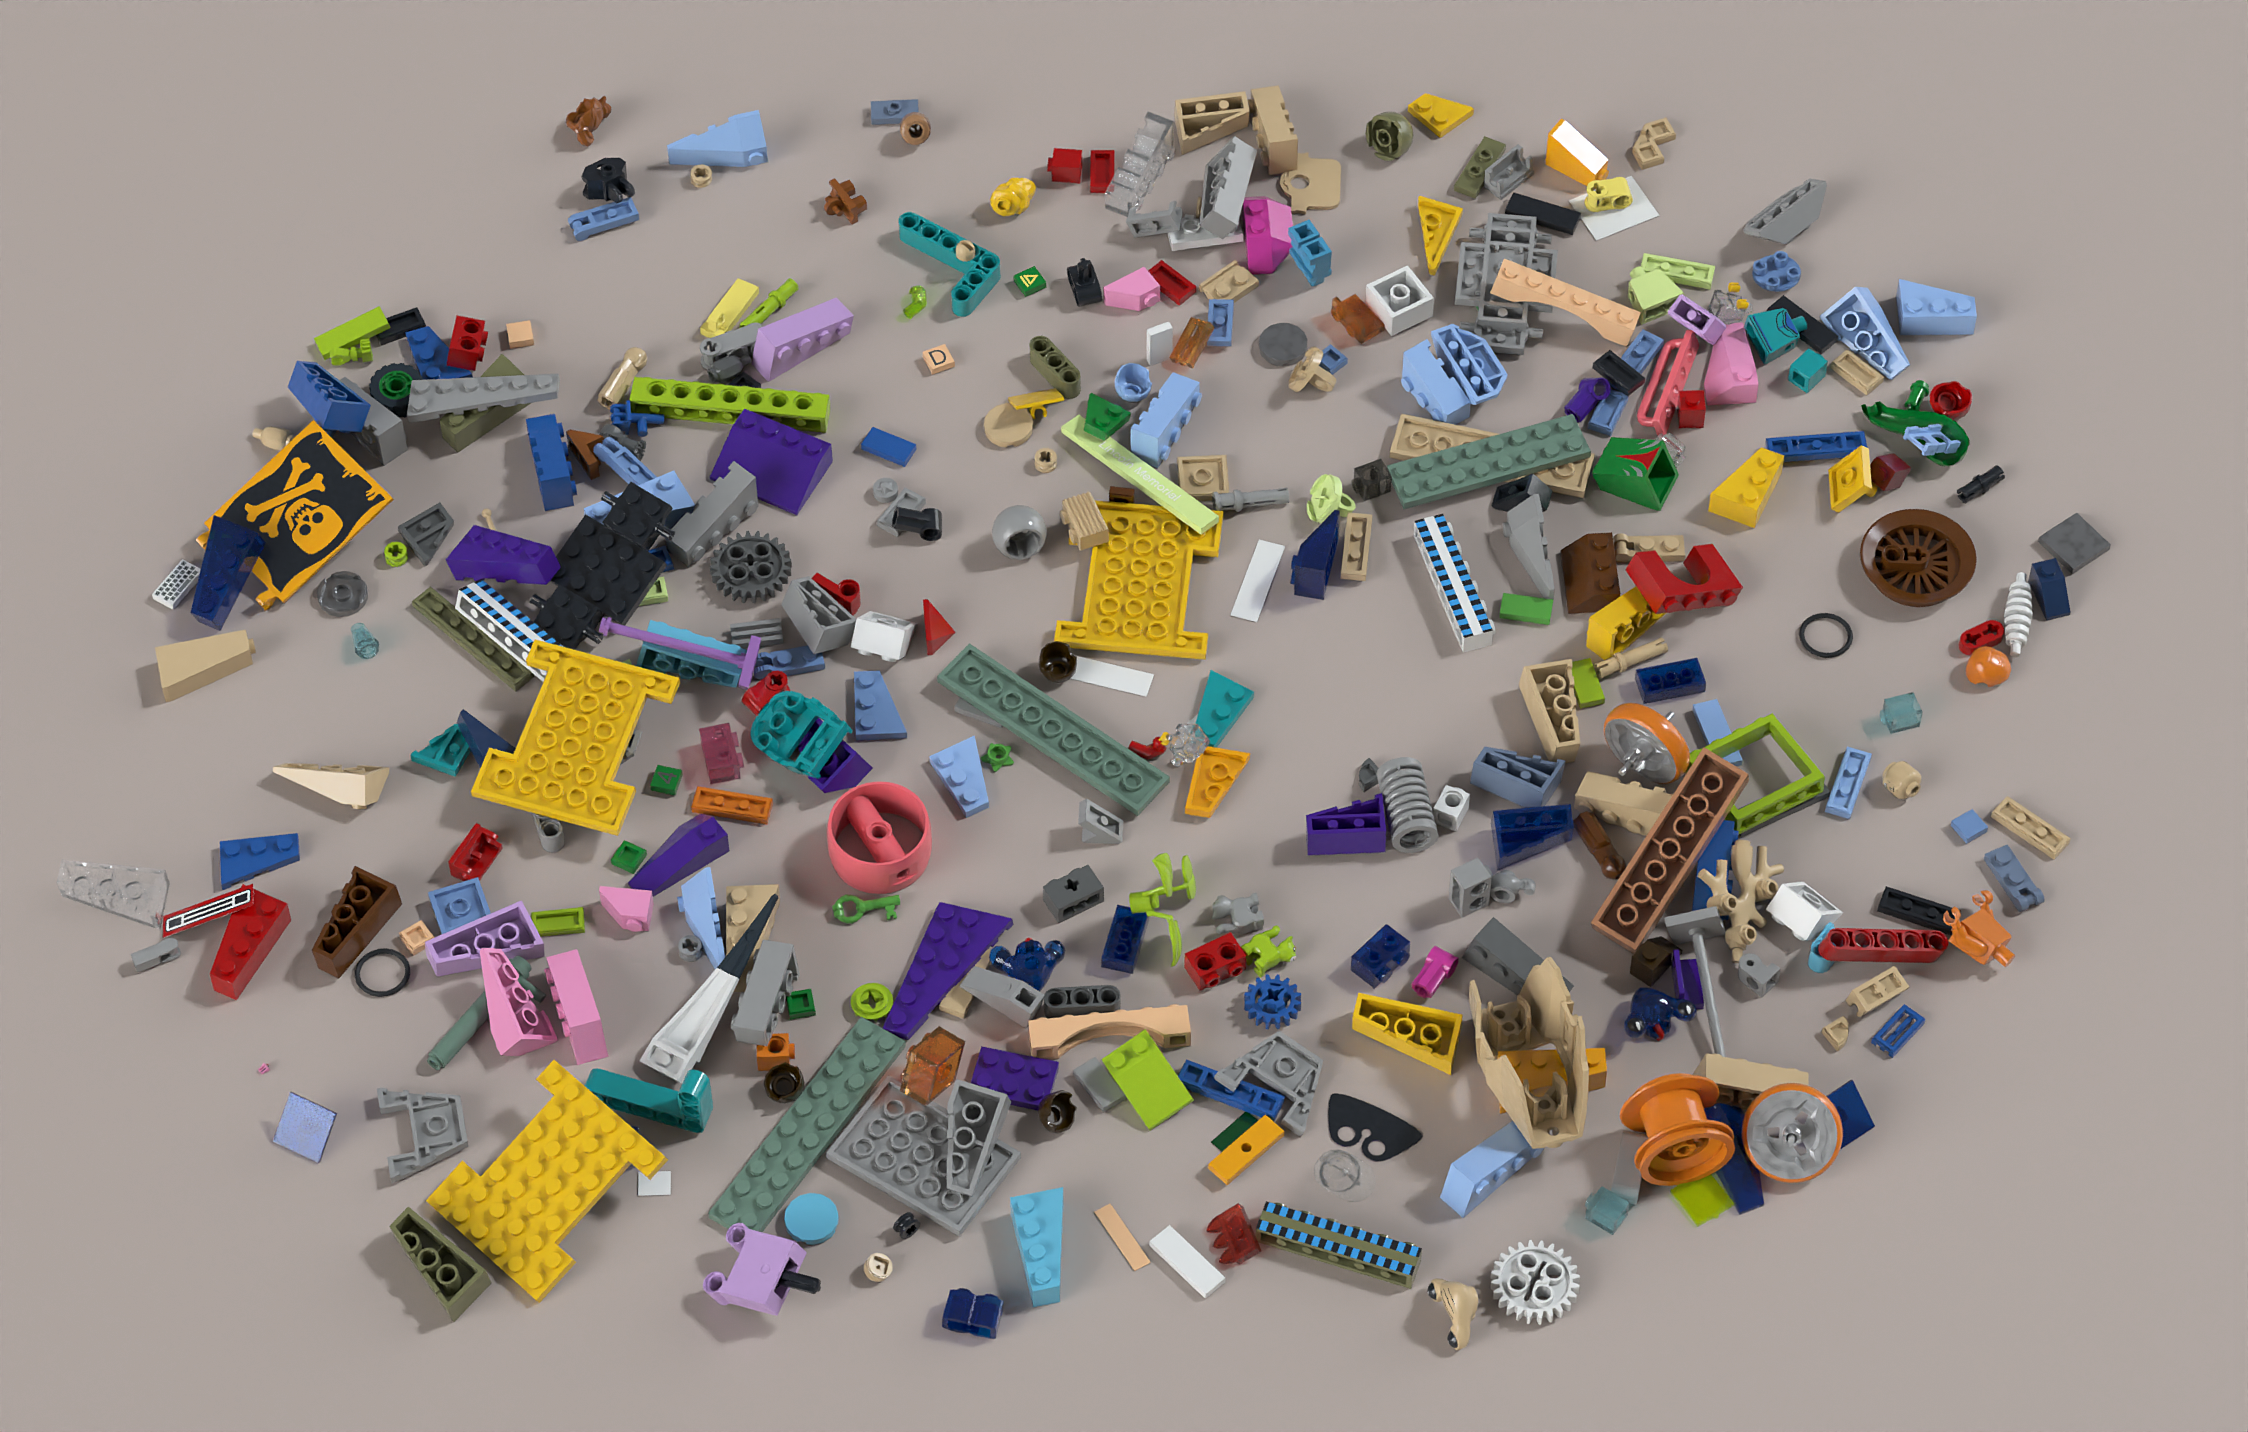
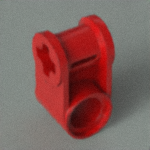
M778 670L768 673L766 677L744 693L742 703L758 716L773 696L782 692V690L790 691L787 685V675Z

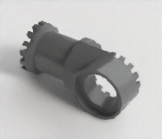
M605 424L599 435L603 436L604 439L612 437L620 445L625 446L639 461L643 459V452H645L643 449H646V441L641 440L638 442L629 439L627 435L623 434L614 425Z

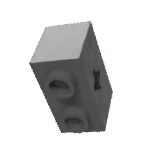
M1086 865L1082 868L1073 869L1068 875L1059 879H1053L1043 886V901L1057 922L1061 923L1104 902V887L1090 866Z

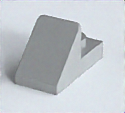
M1088 799L1079 802L1078 825L1083 827L1082 842L1119 844L1122 842V819Z

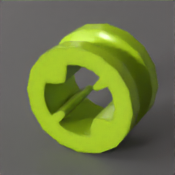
M391 542L384 549L385 560L388 565L400 567L407 562V549L403 543ZM394 552H400V554L398 553V556H392L394 555Z

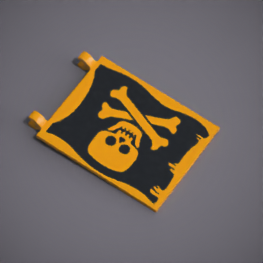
M313 420L204 522L209 531L201 534L196 541L207 552L214 546L216 540L220 539L268 587L267 591L262 592L255 599L266 611L277 598L285 603L394 499Z

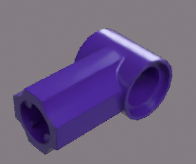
M1588 377L1581 380L1579 390L1564 407L1565 414H1573L1578 423L1582 422L1599 400L1606 399L1609 396L1611 388L1605 378Z

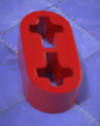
M1989 620L1966 630L1960 636V651L1965 655L1971 656L1980 647H1994L1998 645L2003 639V625L1996 620Z

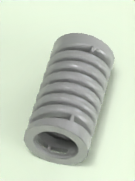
M1400 757L1385 762L1379 767L1376 775L1380 792L1383 795V804L1393 847L1404 853H1415L1428 849L1435 844L1439 836L1422 765L1418 760L1410 757Z

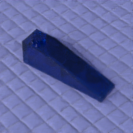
M1717 1103L1714 1106L1704 1108L1707 1120H1714L1728 1125L1734 1134V1154L1726 1165L1716 1171L1737 1212L1741 1215L1764 1206L1760 1172L1748 1158L1743 1146L1742 1123L1745 1114L1741 1107Z

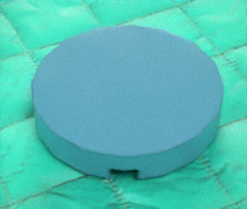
M808 1193L800 1195L790 1202L785 1211L784 1221L787 1233L795 1241L806 1242L807 1245L824 1243L833 1236L839 1222V1215L836 1205L829 1198L821 1194Z

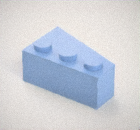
M1899 279L1896 303L1900 335L1974 334L1977 318L1975 297Z
M1426 339L1403 352L1402 386L1407 392H1411L1422 408H1426L1433 420L1456 425L1470 417L1471 401L1455 378H1448L1442 369L1444 362L1441 358L1435 359L1429 350L1431 344Z

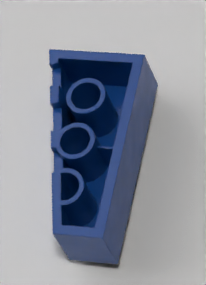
M555 414L526 419L527 432L544 510L549 511L574 506L573 496L577 495L575 480H570V476H573L571 462H566L565 458L569 456L567 444L561 441V438L564 437L562 422L557 423Z
M1724 820L1697 861L1692 911L1707 908V901L1713 896L1711 888L1698 877V873L1700 870L1706 869L1715 877L1717 860H1727L1726 885L1728 892L1732 893L1733 880H1729L1728 875L1729 870L1733 871L1731 849L1735 845V841L1738 840L1739 831L1734 830L1735 821ZM1729 915L1720 916L1722 921L1728 920Z

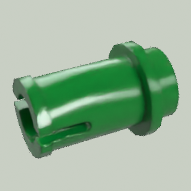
M1922 380L1912 383L1910 395L1904 404L1907 410L1919 411L1924 397L1928 396L1929 385Z

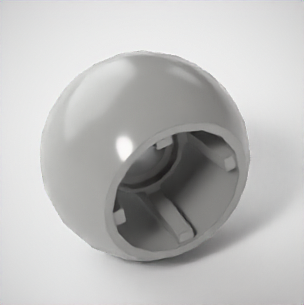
M1015 505L1006 508L996 517L992 528V536L997 549L1009 558L1020 560L1030 558L1041 550L1045 544L1047 529L1042 516L1036 510L1029 506Z

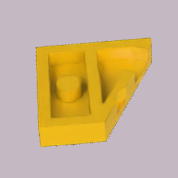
M1427 93L1408 105V112L1439 138H1442L1474 114V109L1470 106Z

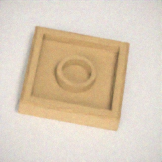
M1227 455L1177 457L1178 485L1198 501H1211L1213 492H1218V494L1229 493Z

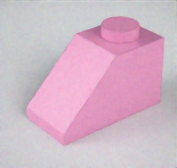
M1142 267L1103 287L1104 304L1111 307L1141 311L1147 307L1154 306L1160 301V285L1148 270Z
M600 886L601 905L622 929H628L633 932L649 931L654 906L652 891Z

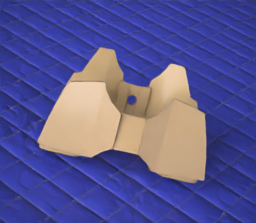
M1551 957L1546 958L1541 965L1532 967L1520 994L1517 995L1516 1001L1493 1006L1491 1001L1488 1002V1008L1481 1009V999L1475 980L1470 981L1469 1004L1476 1033L1478 1064H1480L1486 1077L1487 1085L1493 1091L1502 1107L1507 1111L1532 1149L1545 1148L1546 1146L1557 1148L1563 1142H1571L1582 1137L1587 1113L1589 1084L1585 1027L1582 1016L1572 1015L1574 1002L1571 1000V995L1565 985L1560 968ZM1551 1043L1555 1046L1564 1065L1568 1086L1557 1072H1553L1550 1089L1542 1097L1534 1096L1529 1092L1528 1079H1524L1522 1085L1506 1055L1496 1060L1498 1051L1534 1050Z

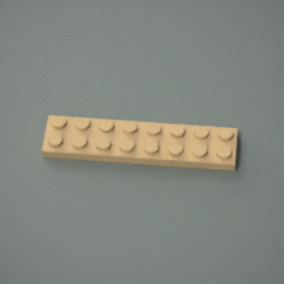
M1401 414L1391 446L1390 458L1405 461L1495 436L1498 433ZM1591 453L1590 458L1532 474H1535L1553 492L1584 498L1595 454ZM1522 477L1514 478V479L1507 480V481H1504V482H1508V483H1509V482H1512V481H1514V480L1520 479V478H1522Z

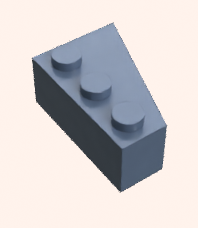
M1485 746L1473 763L1470 784L1540 814L1562 781L1566 760L1557 759V762L1541 760V756L1533 755V758L1517 756V752Z

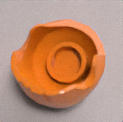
M1987 646L1976 649L1966 665L1968 680L1973 684L1985 683L1988 687L2005 682L2011 673V664L2007 656L2003 652Z

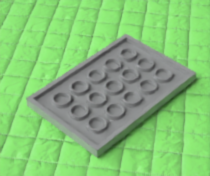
M888 1075L826 1152V1157L960 1237L1021 1159V1152L997 1139L973 1197L948 1190V1110Z

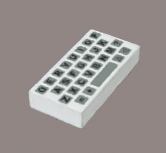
M182 559L153 592V599L174 610L204 575L203 570Z

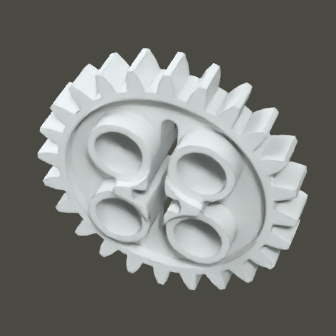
M1529 1240L1528 1247H1524L1521 1242H1518L1517 1250L1509 1246L1508 1255L1501 1253L1499 1261L1494 1262V1270L1491 1272V1289L1494 1290L1493 1298L1500 1299L1499 1308L1507 1306L1506 1315H1510L1513 1312L1517 1313V1321L1522 1316H1525L1527 1324H1530L1532 1318H1536L1540 1325L1542 1318L1546 1317L1551 1323L1553 1314L1562 1318L1563 1309L1570 1311L1571 1303H1576V1294L1579 1293L1580 1287L1578 1285L1580 1275L1576 1274L1577 1265H1571V1256L1563 1258V1249L1554 1252L1553 1243L1548 1248H1544L1542 1240L1538 1247L1534 1246L1532 1240ZM1524 1264H1530V1265H1532L1533 1267H1532V1268H1526V1267H1524L1523 1265H1524ZM1541 1264H1546L1540 1273V1280H1537L1534 1285L1530 1299L1525 1301L1530 1292V1285L1534 1284ZM1548 1275H1557L1558 1278H1550ZM1513 1286H1520V1287H1522L1523 1289H1521V1290H1516V1289H1513L1512 1287H1513ZM1543 1296V1297H1546V1298H1548V1299H1547V1300H1539L1537 1297Z

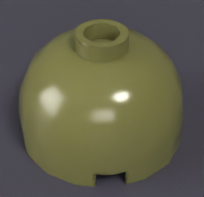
M1380 113L1374 116L1366 125L1367 143L1369 147L1373 146L1374 150L1377 151L1374 154L1384 161H1392L1402 156L1409 150L1413 142L1412 126L1399 113Z

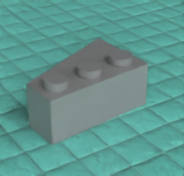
M809 576L792 580L781 605L813 654L848 645L854 633L856 618Z

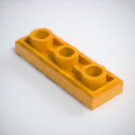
M1264 1115L1208 1164V1169L1228 1185L1284 1137V1130L1268 1116Z

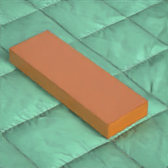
M697 786L691 810L693 813L768 824L773 806V798Z

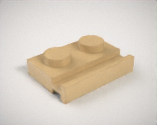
M1234 260L1199 284V291L1201 293L1204 292L1208 299L1234 300L1235 303L1257 288L1259 280L1243 266H1239L1238 262Z

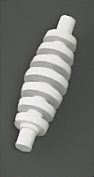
M2023 572L2017 573L2016 582L2010 585L2008 601L2004 611L2006 644L2010 647V656L2019 657L2021 648L2027 643L2033 614L2032 597L2030 594L2031 586L2026 583L2027 575Z

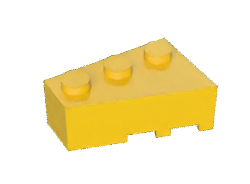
M1761 447L1710 494L1708 512L1755 528L1782 474L1784 455Z

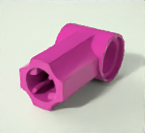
M1434 946L1425 960L1424 967L1412 982L1411 988L1418 996L1424 999L1431 998L1444 979H1449L1458 966L1459 958Z

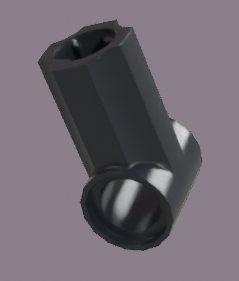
M896 506L892 518V527L894 529L919 533L920 537L926 541H936L942 537V513L935 508L917 511Z

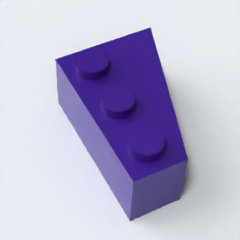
M1382 793L1375 795V799L1362 803L1360 800L1353 801L1351 806L1338 809L1336 806L1306 815L1307 855L1386 852V825Z

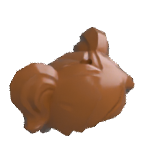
M606 96L599 100L595 97L592 99L584 98L583 102H580L576 112H571L566 117L567 127L577 133L578 141L584 146H590L593 143L594 136L592 132L611 113V106L606 103Z

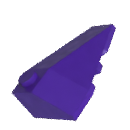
M817 718L797 746L800 754L823 723L820 718ZM842 740L819 772L821 777L817 779L808 776V778L824 793L856 787L873 767Z
M705 814L695 816L680 825L628 882V886L631 889L652 891V896H656L730 851L728 834L713 816Z

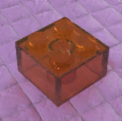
M940 1026L931 1033H926L921 1042L916 1046L912 1045L906 1054L907 1064L901 1074L902 1084L900 1091L925 1106L930 1104L955 1082L965 1041Z

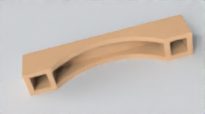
M1507 259L1503 260L1490 292L1511 302H1539L1562 308L1588 322L1603 338L1625 347L1629 343L1641 313Z
M1172 1004L1160 1008L1144 1007L1140 1010H1117L1109 1013L1092 1012L1088 1015H1064L1059 1018L1048 1019L1041 1017L1035 1020H1028L1031 1056L1047 1060L1059 1059L1070 1049L1094 1038L1111 1035L1134 1037L1145 1029L1155 1043L1163 1048L1191 1046V1028L1187 1005Z

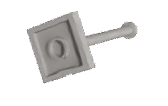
M1714 906L1664 917L1666 928L1674 945L1693 942L1714 1053L1726 1057L1703 939L1725 935V928L1719 911Z

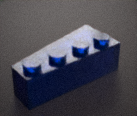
M216 515L213 517L190 613L199 623L221 631L266 542L257 532Z

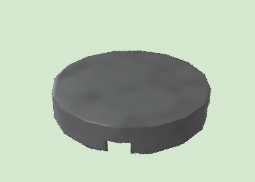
M1290 323L1273 324L1264 329L1260 335V353L1271 364L1283 366V364L1290 363V365H1293L1305 356L1304 353L1307 351L1308 339L1305 332L1298 326Z
M348 571L335 572L331 574V577L321 581L317 589L318 603L322 610L329 615L337 617L353 615L359 612L368 600L367 585L356 573Z

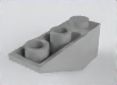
M976 966L972 968L960 984L961 988L1024 1028L1028 1027V1020H1033L1040 1011L1045 996L1021 980Z

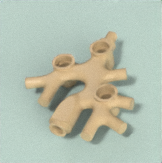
M1736 840L1735 845L1732 846V870L1741 887V894L1738 899L1727 890V860H1717L1715 877L1706 869H1702L1698 873V877L1711 888L1713 896L1707 901V908L1716 906L1720 916L1729 915L1732 927L1726 930L1725 940L1729 945V949L1732 950L1733 963H1739V959L1743 956V951L1746 950V945H1751L1757 937L1755 928L1748 925V922L1751 920L1759 928L1764 927L1767 923V920L1756 910L1755 902L1773 899L1778 891V884L1770 879V877L1784 872L1782 864L1772 866L1767 864L1766 846H1757L1756 873L1753 875L1751 873L1753 847L1750 846L1751 842L1747 840Z

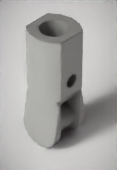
M167 938L156 945L132 953L131 957L137 972H140L158 964L176 960L179 958L181 951L175 938Z

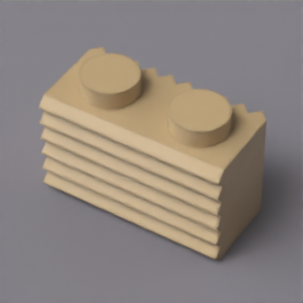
M1091 492L1078 494L1062 501L1060 517L1064 525L1068 524L1070 528L1069 536L1073 544L1077 543L1079 549L1084 550L1109 542L1108 527Z

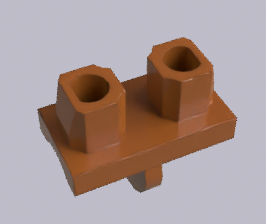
M835 178L830 180L829 185L832 187V191L825 198V212L828 215L836 214L837 216L844 214L851 224L857 223L858 214L867 210L865 198L862 195L853 199L850 198V196L856 194L855 187L850 179L838 183Z

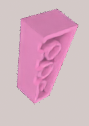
M578 950L546 957L548 968L544 969L548 984L553 983V986H550L551 995L554 1002L558 1001V1004H555L558 1017L564 1020L561 1022L565 1037L570 1039L577 1065L608 1057L601 1019Z

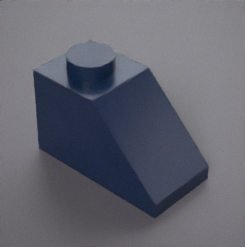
M2056 558L2032 563L2028 582L2046 621L2069 616L2071 611L2066 581Z

